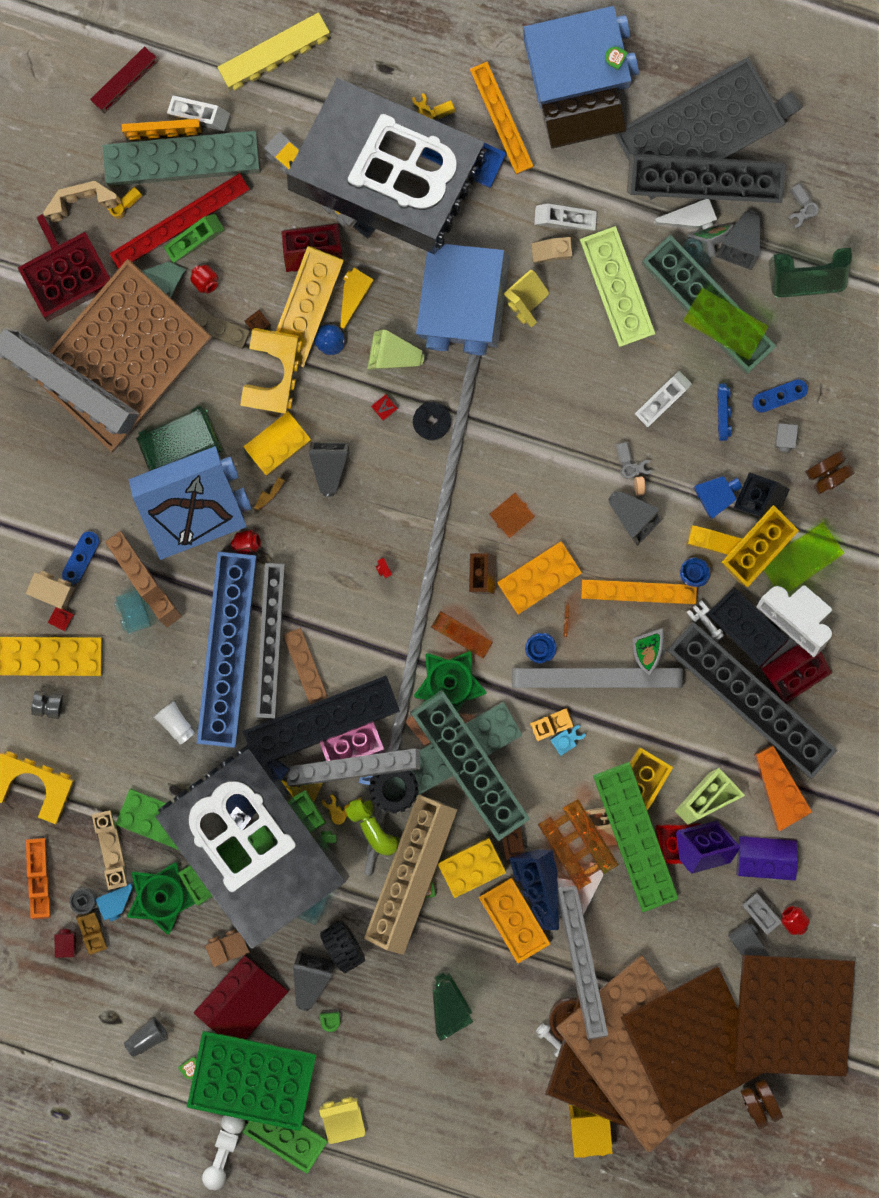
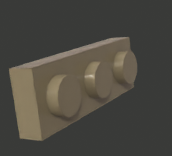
M196 309L193 319L212 337L238 348H244L250 331Z

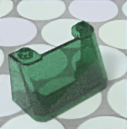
M851 247L837 249L832 255V262L827 265L794 268V261L790 255L774 254L768 261L772 293L778 298L842 292L848 285L852 261Z
M201 406L191 409L190 414L156 429L140 431L138 433L139 436L136 438L148 471L216 446L218 453L225 451L207 408H202Z
M442 972L435 976L432 986L435 1033L439 1041L446 1039L473 1023V1019L470 1016L473 1012L449 972L447 974Z

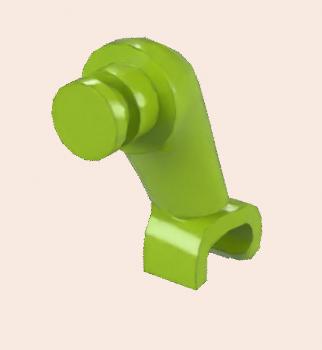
M351 801L350 805L346 808V813L353 822L362 820L360 826L374 851L384 856L393 855L397 851L401 839L386 834L375 816L371 817L373 815L372 801Z

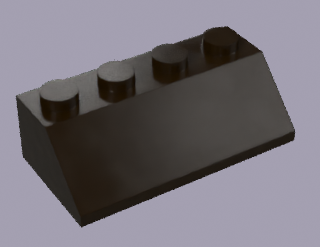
M617 88L542 105L543 120L551 149L626 132Z

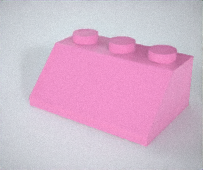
M374 722L320 743L326 761L386 753Z

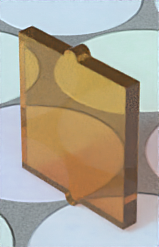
M516 493L489 514L498 524L497 527L501 528L508 538L512 537L535 517L526 507L527 504L523 503Z
M564 602L563 637H567L570 607L568 602Z

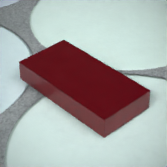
M43 214L37 216V220L51 249L59 246L46 217Z

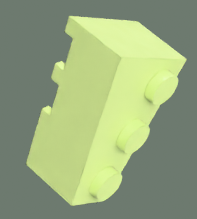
M717 768L706 775L678 806L675 812L687 824H690L745 795L720 768Z

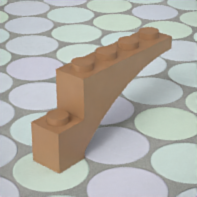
M119 531L105 541L140 596L151 607L161 623L167 628L182 617L139 558L124 534Z

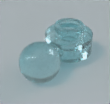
M691 237L687 238L683 248L692 258L696 257V262L703 269L708 268L711 264V258L707 254H702V241ZM690 244H695L697 247L692 248Z

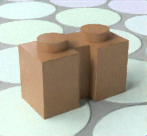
M236 928L227 931V936L219 938L218 935L208 939L209 943L205 947L213 967L251 951L249 945Z

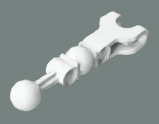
M229 1116L222 1117V1128L215 1147H218L213 1165L205 1169L202 1174V1182L207 1189L219 1190L226 1183V1174L223 1169L229 1152H234L239 1133L245 1128L244 1119Z

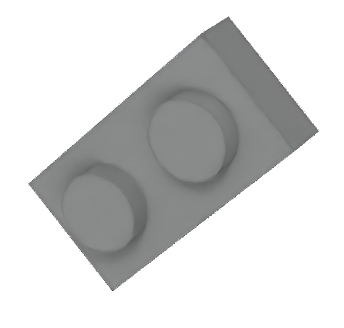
M757 893L753 894L742 904L766 934H769L781 924L778 917Z

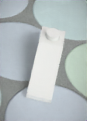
M172 96L167 111L168 115L183 120L199 119L202 126L220 131L225 130L230 115L229 112L219 106Z
M705 199L658 217L654 220V224L691 229L703 228V230L714 226L713 223L716 222L717 218L710 200Z
M548 203L537 205L534 225L595 231L597 211Z
M678 371L635 415L649 427L692 383Z

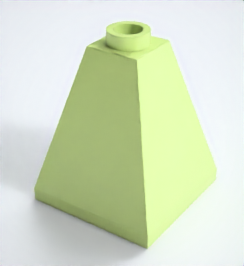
M387 330L374 332L368 370L416 367L423 364L424 354H422V350Z

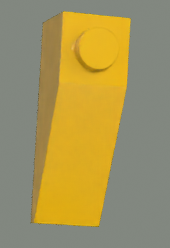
M353 268L352 272L348 270L343 278L345 283L340 325L342 330L346 329L374 283V279L356 268Z
M692 525L690 526L686 545L728 555L742 538Z

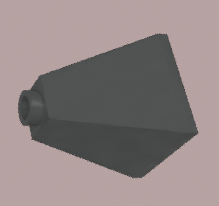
M748 210L744 212L723 240L716 257L752 270L760 255V216L756 212Z
M310 443L309 456L320 493H323V496H334V493L337 491L347 458L349 443Z
M614 492L608 499L614 512L637 546L664 519L657 507L623 492Z
M298 952L293 971L296 1006L300 1010L308 1011L312 1009L331 978L335 964L333 960Z

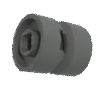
M35 691L31 715L43 717L46 714L48 718L59 719L63 695L51 693L48 696L47 692Z
M89 887L79 888L70 897L71 909L77 914L88 913L97 904L95 900L97 894Z

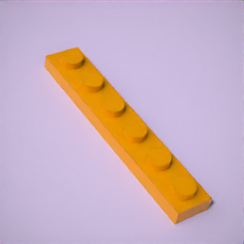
M488 62L471 68V75L515 174L517 175L533 168L531 159Z
M582 580L581 599L696 604L697 587L682 584Z

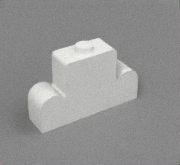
M775 586L762 596L756 606L813 657L824 649L832 636L831 629L823 624L832 608L806 586H802L791 597H788V593L784 588Z

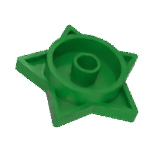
M471 651L449 660L429 653L425 654L427 678L414 694L416 699L426 701L442 690L455 710L459 712L464 702L487 694L485 689L472 676ZM449 680L454 682L451 688L446 685Z
M176 862L157 874L131 873L137 896L127 914L128 918L151 919L161 930L169 935L178 913L196 904L190 893L181 886ZM158 894L164 895V899L162 901L157 900L156 897Z

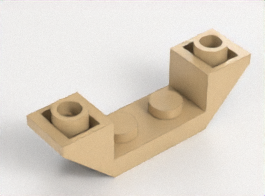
M96 181L59 189L43 213L49 221L58 222L62 218L68 217L66 202L75 203L78 199H90L97 195L98 203L104 208L111 209L115 208L118 204H122V199Z
M109 810L92 814L95 833H98L106 868L104 873L108 890L127 886L126 865L112 812Z

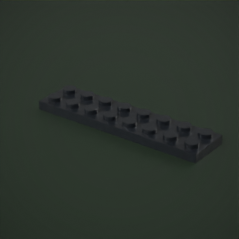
M385 675L243 731L247 745L251 747L255 744L266 761L270 763L399 713L400 709L388 678Z

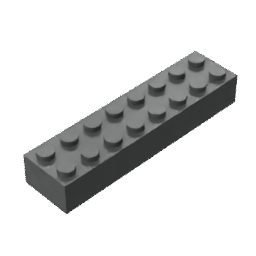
M630 154L627 193L640 196L782 203L786 164L773 161Z

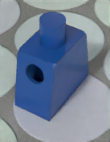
M722 476L696 485L693 488L709 518L712 519L737 500L734 492L741 489L742 485L738 478L727 482L725 477Z

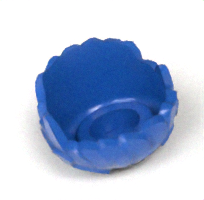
M326 324L318 328L314 342L324 354L335 355L343 350L345 337L343 331L338 326Z
M690 558L681 566V580L688 586H704L710 578V567H708L706 561L700 558Z
M547 633L532 635L525 645L527 657L535 663L550 661L557 651L554 638Z

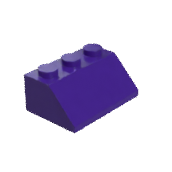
M718 820L681 829L676 833L680 861L691 874L730 864L741 848Z
M739 836L738 844L741 848L737 854L736 875L796 881L798 862L796 840Z

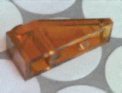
M442 611L439 612L431 626L434 630L483 659L493 643Z

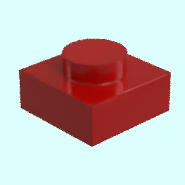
M385 559L378 560V565L375 567L380 577L384 575L386 579L392 576Z
M55 607L48 623L66 632L74 614Z

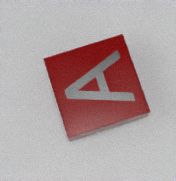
M386 394L371 406L382 421L398 410Z

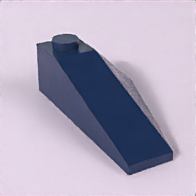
M279 760L269 763L280 780L289 771V768ZM234 794L227 799L226 809L238 827L243 830L257 811L244 795Z
M538 849L511 856L509 859L516 881L520 880L524 888V896L529 897L533 905L532 911L542 930H558V882L553 850Z

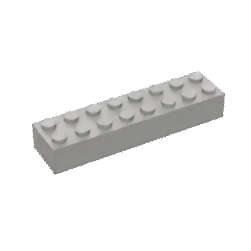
M4 328L1 332L0 358L4 360L9 359L13 362L12 366L22 371L23 369L28 372V377L35 381L40 380L44 383V388L51 392L53 390L56 391L60 399L65 402H72L76 410L81 413H88L92 421L104 424L108 432L114 435L115 433L120 435L129 434L140 416L137 411L20 331Z

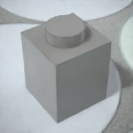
M777 424L774 448H779V452L790 453V449H795L798 425Z

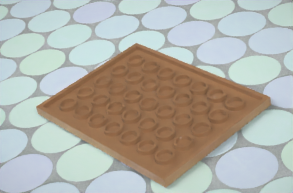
M127 259L49 352L137 411L140 416L130 430L131 432L209 342L212 336L134 263ZM37 380L36 382L43 387L44 383H42L40 380ZM44 388L111 452H114L129 435L117 433L114 435L108 432L104 424L101 422L99 424L95 423L89 418L90 415L88 413H81L76 410L72 402H65L60 399L56 391L53 390L51 392Z
M639 956L599 990L608 1032L607 1037L587 1039L581 1006L558 1025L556 1029L644 1149L650 1152L694 1112L673 1124L669 1123L622 1022L621 1017L669 992L645 958Z

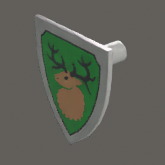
M734 224L713 226L706 230L701 229L687 234V236L706 242L708 255L712 257L716 255L715 245L723 242L726 235L734 227Z
M663 629L633 638L635 659L640 668L650 676L657 665H659L661 655H664L666 652L665 648H663Z

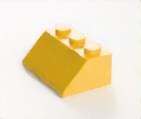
M287 411L286 414L282 415L243 447L268 477L312 442V440L289 411Z

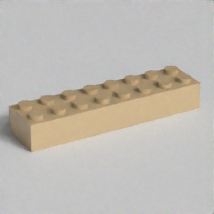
M422 795L416 797L417 800L412 807L364 939L387 951L404 955L457 812V809Z

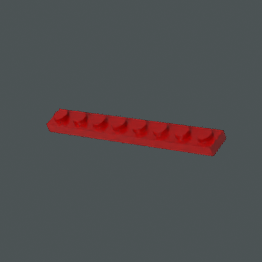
M239 173L109 254L118 269L127 259L134 263L181 234L203 217L215 213L249 192L250 189Z

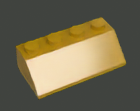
M773 505L721 563L739 583L748 588L799 530Z

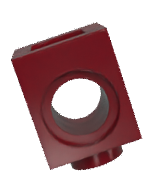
M59 929V932L54 934L55 958L75 957L77 955L76 932H71V929Z

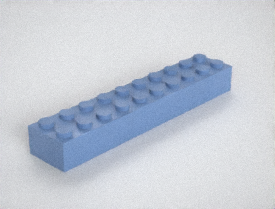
M217 553L197 744L237 747L257 556Z

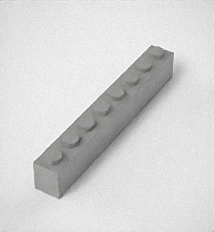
M265 563L256 717L276 718L285 564Z

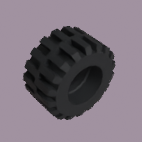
M410 770L374 775L370 778L369 790L371 798L378 808L383 809L387 813L392 812L396 814L399 811L402 813L406 808L412 807L411 804L417 800L416 796L419 793V785L415 775ZM392 777L402 779L405 784L404 793L396 799L387 798L382 790L384 782Z
M339 920L320 932L324 947L340 971L347 973L365 962V955L359 943L343 921Z

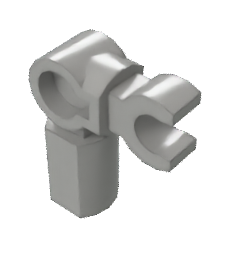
M801 183L790 189L799 205L804 206L799 210V214L794 213L788 218L791 220L796 217L799 220L794 228L800 227L804 219L806 221L816 216L819 211L818 206L810 202L811 197Z
M628 442L616 444L619 463H622L620 474L623 478L629 479L639 476V473L645 475L652 473V470L646 471L644 469V464L650 463V460H644L639 465L637 463L631 464L632 457Z

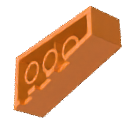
M769 745L754 754L776 830L780 832L812 813L774 746Z

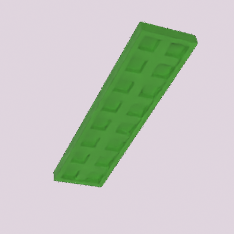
M627 762L593 775L642 912L677 900V893L630 763Z
M306 790L293 797L316 829L326 824ZM266 825L248 836V841L259 855L265 854L278 844V840ZM235 836L216 848L221 858L234 874L252 863L251 857ZM191 865L178 873L197 906L213 898Z

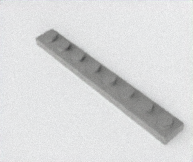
M415 748L290 766L287 772V786L295 787L420 769V750Z
M577 885L558 888V899L587 1039L605 1038L608 1036Z

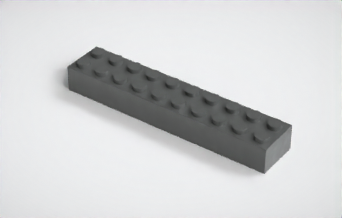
M691 622L666 650L808 778L813 779L838 751L694 622Z

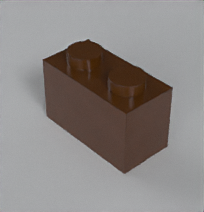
M470 553L469 592L475 594H495V555L489 553Z

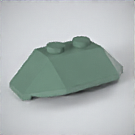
M166 262L142 272L174 300L186 269Z

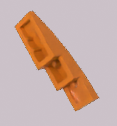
M26 839L30 917L32 920L51 918L46 839Z

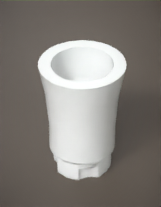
M172 701L153 717L180 745L195 734L175 701Z

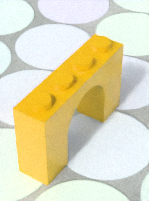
M258 328L252 330L249 349L276 355L283 363L284 377L281 383L271 388L245 384L243 386L240 406L286 414L288 409H291L293 398L290 397V392L295 389L296 384L293 374L294 371L297 372L299 365L296 355L297 352H301L302 341H299L300 336Z
M10 751L1 753L0 803L5 802L15 778L24 773L34 774L43 781L46 788V797L38 818L58 824L75 781L71 779V775L64 772L57 774L53 772V768L46 765L39 767L35 765V761L28 758L21 760L17 758L18 754Z

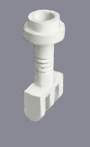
M701 600L698 603L703 609L699 610L694 605L692 608L697 614L694 615L691 610H688L687 614L694 623L700 619L712 634L710 637L717 642L725 636L723 634L724 631L722 628L718 630L706 616V613L710 610Z
M542 1023L536 1029L537 1036L540 1039L545 1037L556 1048L554 1055L558 1057L562 1043L549 1032L550 1026Z

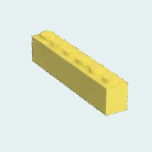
M318 12L218 66V70L229 90H239L244 86L243 83L259 79L261 77L260 74L266 71L268 73L274 71L280 63L292 61L295 55L309 52L311 47L316 44H324L328 41L330 32Z

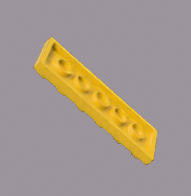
M307 246L276 332L300 336L299 341H302L301 352H297L296 360H299L298 366L304 367L344 262V259Z
M0 637V675L102 676V638Z

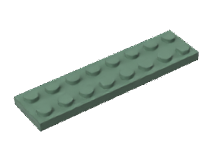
M504 702L465 723L487 756L522 736ZM431 743L420 749V769L411 770L419 785L418 795L453 776ZM392 777L384 782L382 790L387 798L396 799L404 793L405 784L402 779Z

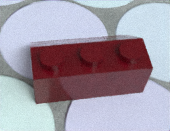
M338 224L281 231L286 272L299 271L307 246L343 259Z
M799 644L762 668L768 682L785 704L832 674L822 652L813 657Z

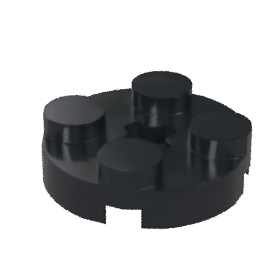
M436 402L422 404L416 409L413 416L415 432L420 437L429 441L441 439L448 432L451 425V417L448 410L442 404ZM429 416L437 419L433 427L426 423V420H429Z

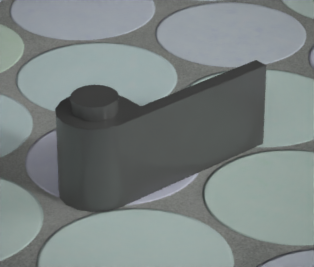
M746 922L728 935L741 955L770 956L756 936L759 932L753 924L749 925Z

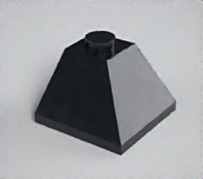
M749 472L734 508L762 518L773 505L777 509L783 506L790 489L776 481Z

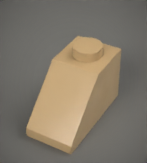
M570 237L531 243L533 263L572 258Z

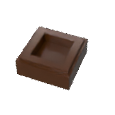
M260 309L244 320L251 331L254 328L266 330L271 326Z

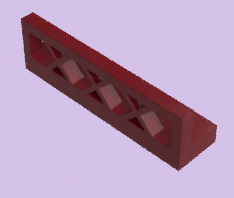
M144 46L90 99L92 103L105 114L159 62L157 57Z

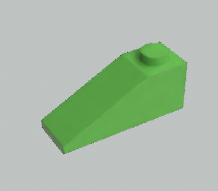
M215 214L205 216L165 245L164 249L172 262L175 263L213 240L225 229Z

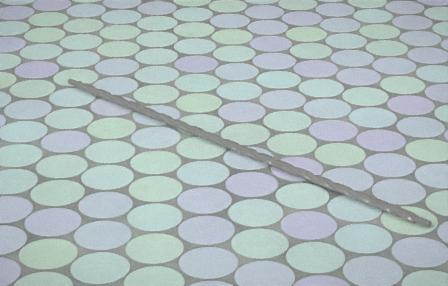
M469 354L456 422L453 428L450 451L433 526L432 539L429 545L426 568L411 633L408 656L405 662L402 685L397 702L400 712L396 713L387 752L399 751L427 609L430 603L451 492L456 476V465L460 456L462 436L466 427L468 407L472 398L474 378L477 373L480 355ZM376 805L374 816L383 830L386 812ZM368 843L366 854L368 857L364 874L372 876L375 857L378 856V853Z

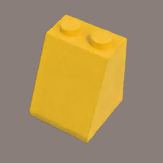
M568 1104L574 1158L613 1154L610 1121Z

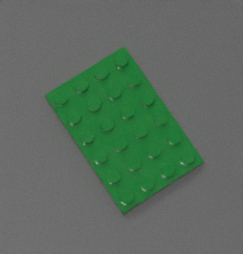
M202 1031L186 1108L301 1131L316 1054Z

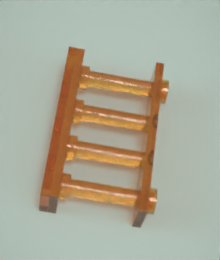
M579 799L563 807L566 814L555 821L549 817L539 823L538 826L573 883L580 890L591 883L589 879L591 875L599 870L604 875L619 864ZM570 820L576 830L563 837L558 827ZM581 837L586 847L574 854L568 844ZM591 854L596 864L584 871L579 860Z

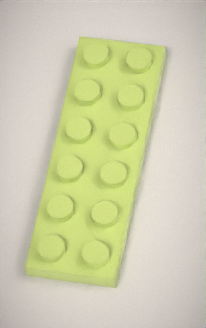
M616 226L580 239L579 241L619 348L655 335Z

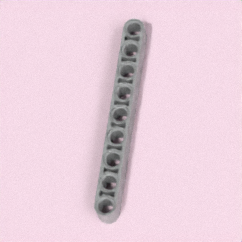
M512 668V688L683 687V668H655L651 676L641 668Z

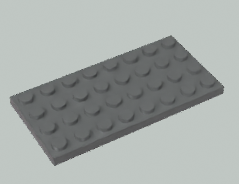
M747 57L626 125V132L614 135L628 161L630 154L725 159L783 127L785 122L750 59ZM649 196L650 200H652V199L658 197V196Z

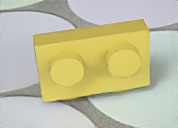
M529 270L503 295L509 303L507 305L510 309L517 313V319L522 324L527 323L532 328L537 322L530 312L549 295V292L533 270Z
M347 1097L341 1099L342 1102L334 1103V1101H330L320 1106V1116L323 1118L327 1139L330 1144L365 1136L366 1132L358 1098Z

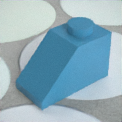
M133 882L95 899L104 920L110 919L111 922L121 917L120 914L124 912L134 888Z

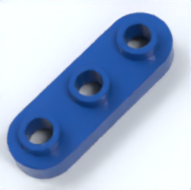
M802 380L791 381L757 394L752 400V407L759 413L770 411L803 398L807 394L808 387ZM796 386L801 387L800 393L795 391ZM777 393H782L784 395L783 399H778ZM760 399L765 400V406L759 404Z
M719 383L717 387L719 441H727L728 437H731V425H728V418L731 417V407L727 406V399H730V387H727L726 383Z
M85 532L81 535L63 569L62 579L71 582V585L80 582L99 546L100 540L96 533ZM89 537L92 538V544L90 545L86 543V539ZM80 554L84 557L81 562L77 560V556ZM71 571L75 574L72 579L68 577V573Z

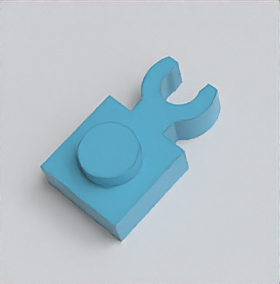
M580 725L574 726L570 734L567 730H564L550 739L560 756L577 746L574 740H581L586 736L585 733L581 736L576 735V730L580 728Z

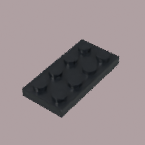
M735 587L707 613L760 668L788 642Z

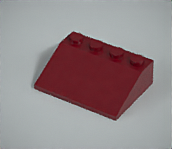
M86 232L18 267L23 280L47 322L94 298L111 279Z
M245 954L193 1013L218 1034L247 1039L289 991L253 958Z

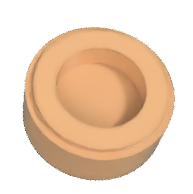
M642 476L635 477L634 479L636 496H643L645 494V480Z

